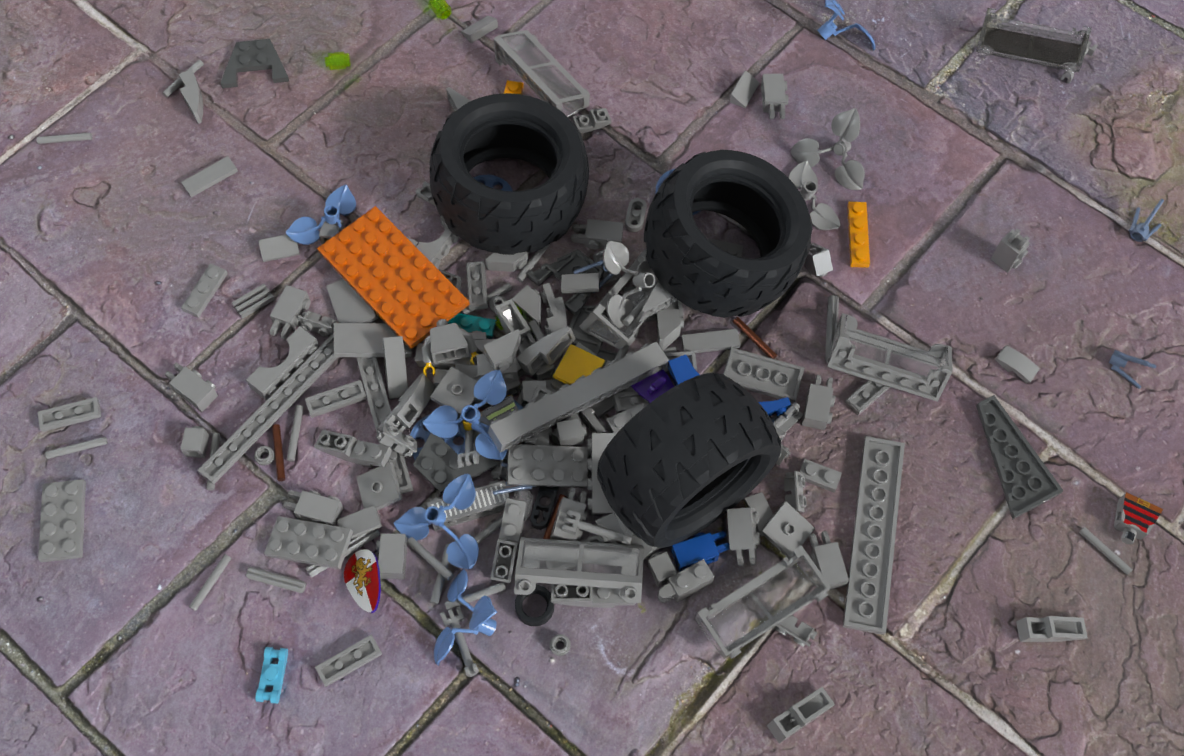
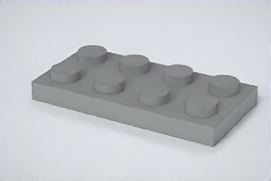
M516 444L507 450V485L586 488L587 447Z
M83 479L43 484L38 560L40 562L83 558L86 482Z
M278 516L264 554L267 557L340 570L353 531L350 528Z

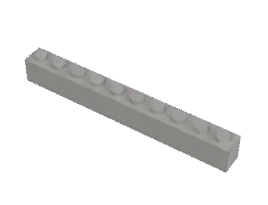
M657 342L651 345L647 343L635 353L631 351L619 361L615 359L603 369L601 367L597 368L591 375L587 377L581 376L575 383L571 385L565 384L553 394L552 392L547 393L541 400L537 402L531 401L525 408L519 411L518 409L513 410L503 419H495L489 426L488 434L501 453L557 424V422H561L665 369L669 359Z

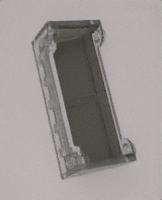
M987 8L976 52L983 56L993 55L1063 69L1069 73H1079L1092 27L1083 26L1080 31H1076V28L1068 31L1003 18L1004 14H1000V17L995 14L996 9Z

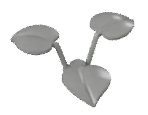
M856 108L841 112L833 118L831 123L832 131L835 135L840 136V141L835 143L834 146L818 150L819 143L815 139L805 138L798 141L792 147L791 155L798 164L808 161L810 167H814L819 162V154L834 150L835 154L843 156L841 161L843 166H839L835 170V177L838 183L850 190H861L865 177L862 164L856 160H849L845 163V159L848 156L847 152L851 149L850 142L855 140L860 132L859 113Z
M808 161L798 164L790 172L788 178L797 189L800 188V193L804 200L812 199L811 208L813 211L810 213L812 225L819 230L838 229L841 226L839 218L829 205L819 203L815 207L816 196L814 194L818 189L816 174L811 169Z
M609 241L603 251L605 268L613 275L619 274L621 269L624 272L633 274V284L636 286L635 289L623 294V296L613 295L607 302V315L613 326L619 329L624 325L623 320L633 309L632 301L626 299V297L642 289L650 291L655 287L657 277L653 270L650 269L647 260L640 262L637 271L626 269L624 266L629 262L628 249L620 242Z

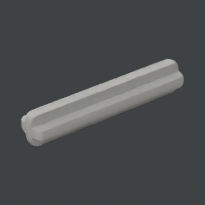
M249 567L246 573L248 579L303 593L306 588L304 581L254 567Z

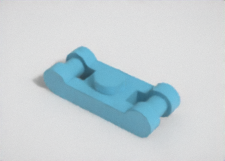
M273 647L265 648L259 687L255 697L256 702L268 700L271 703H279L288 658L287 648H280V650H275ZM279 658L278 664H272V659ZM267 686L273 687L272 692H266Z

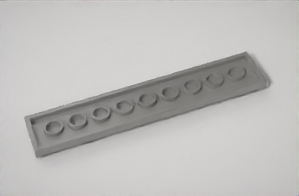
M868 436L864 438L848 576L849 582L847 585L843 620L844 628L881 635L886 633L905 443Z

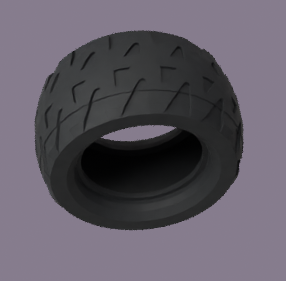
M506 93L480 97L451 113L447 117L442 131H438L429 162L432 197L440 216L444 217L448 229L471 246L503 255H514L515 253L522 252L530 253L541 250L550 243L558 241L566 234L578 217L587 193L589 163L582 135L577 126L558 108L540 99L521 94ZM514 158L536 165L548 175L549 179L544 184L529 190L502 191L478 182L469 172L476 165L491 159Z
M734 150L702 152L694 155L685 164L679 165L663 181L648 209L644 227V242H646L647 249L646 259L659 283L668 293L684 305L715 317H743L753 314L774 302L785 293L797 278L804 266L811 246L812 219L806 202L794 183L769 162L757 156ZM712 211L735 220L751 234L758 245L761 257L754 259L738 257L718 248L699 230L693 219L692 212Z
M706 373L676 385L657 397L631 418L604 449L598 462L597 479L610 507L634 535L642 539L649 546L657 548L669 547L700 532L726 514L727 509H732L744 499L776 464L781 453V440L768 413L751 393L724 374Z

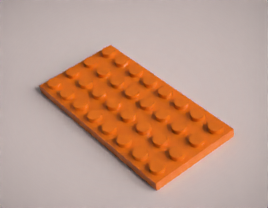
M376 206L317 248L325 260L397 336H403V342L410 349H413L426 337L430 336V329L437 327L436 322L438 320L445 319L448 322L470 305L469 300Z

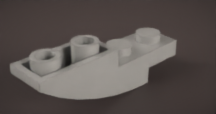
M550 283L543 284V292L540 293L542 303H546L548 307L546 308L547 326H544L546 335L567 327L563 298L554 297Z
M421 373L398 400L399 404L377 428L378 431L383 432V423H386L389 426H395L402 433L405 428H410L416 421L435 389L424 373Z
M322 430L314 446L316 449L337 458L371 468L373 465L385 467L392 452L389 446L360 441L354 436Z
M506 498L490 577L491 580L511 583L519 551L520 538L523 532L527 501Z
M551 584V603L599 608H614V605H635V603L625 601L621 597V589Z

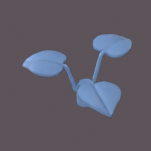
M825 0V7L832 9L834 14L817 29L822 37L826 40L832 34L836 36L841 32L856 27L870 39L874 51L875 42L872 36L860 24L855 23L840 30H835L838 27L833 20L839 15L843 21L842 14L844 15L845 12L836 0Z
M343 185L329 195L325 203L324 216L321 217V222L318 226L313 218L301 217L295 220L290 228L286 230V235L296 243L309 245L320 239V232L318 230L321 229L325 221L332 225L337 223L340 231H342L343 227L339 220V214L349 215L356 208V200L348 186Z
M491 371L477 381L474 386V396L482 400V402L474 404V406H465L459 419L458 413L453 407L443 405L436 408L423 421L424 426L438 437L451 438L458 433L459 426L457 423H460L463 419L469 423H476L484 432L479 434L475 440L477 452L489 459H504L507 450L499 452L489 436L488 430L479 422L481 414L478 410L486 402L490 405H498L505 399L507 386L501 371Z
M461 475L450 482L445 488L443 500L450 504L449 506H440L439 508L430 506L426 510L422 507H413L394 522L395 527L401 534H406L407 538L413 537L416 541L424 539L429 534L428 525L433 524L442 527L455 539L454 542L448 545L446 550L448 561L455 567L468 570L475 565L478 559V543L469 534H464L458 538L444 525L446 520L444 510L452 509L454 506L458 510H464L473 504L476 491L471 475Z
M464 569L452 581L447 597L450 602H454L457 599L473 612L469 622L470 629L453 628L451 630L450 627H446L440 633L434 647V659L438 666L440 661L450 652L454 643L455 633L462 632L477 635L480 632L491 636L496 629L497 622L491 619V617L497 611L488 596L484 595L481 597L475 607H472L462 599L461 594L465 591L468 582L467 572Z

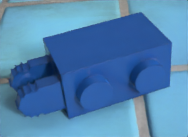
M723 531L711 535V532L707 534L702 532L694 535L692 539L672 545L671 553L678 571L681 572L703 559L706 564L718 561L719 553L730 550L729 543L719 546L715 545L716 541L722 540L727 536L726 533Z

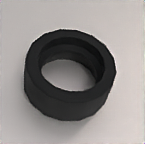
M536 585L535 590L531 594H517L515 599V611L518 618L529 626H541L547 623L554 612V603H551V592L541 585ZM531 594H539L547 602L545 612L539 617H530L523 611V601Z

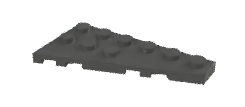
M995 395L979 402L976 407L1012 520L1060 495L1063 489Z

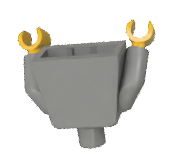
M445 319L438 320L436 322L437 327L430 329V336L426 337L422 346L423 362L426 363L423 369L425 376L427 377L426 370L428 368L433 369V376L435 375V369L431 362L436 365L469 357V353L472 356L470 364L475 365L473 358H477L476 355L479 354L476 353L477 347L473 336L464 329L459 328L456 323L448 324Z

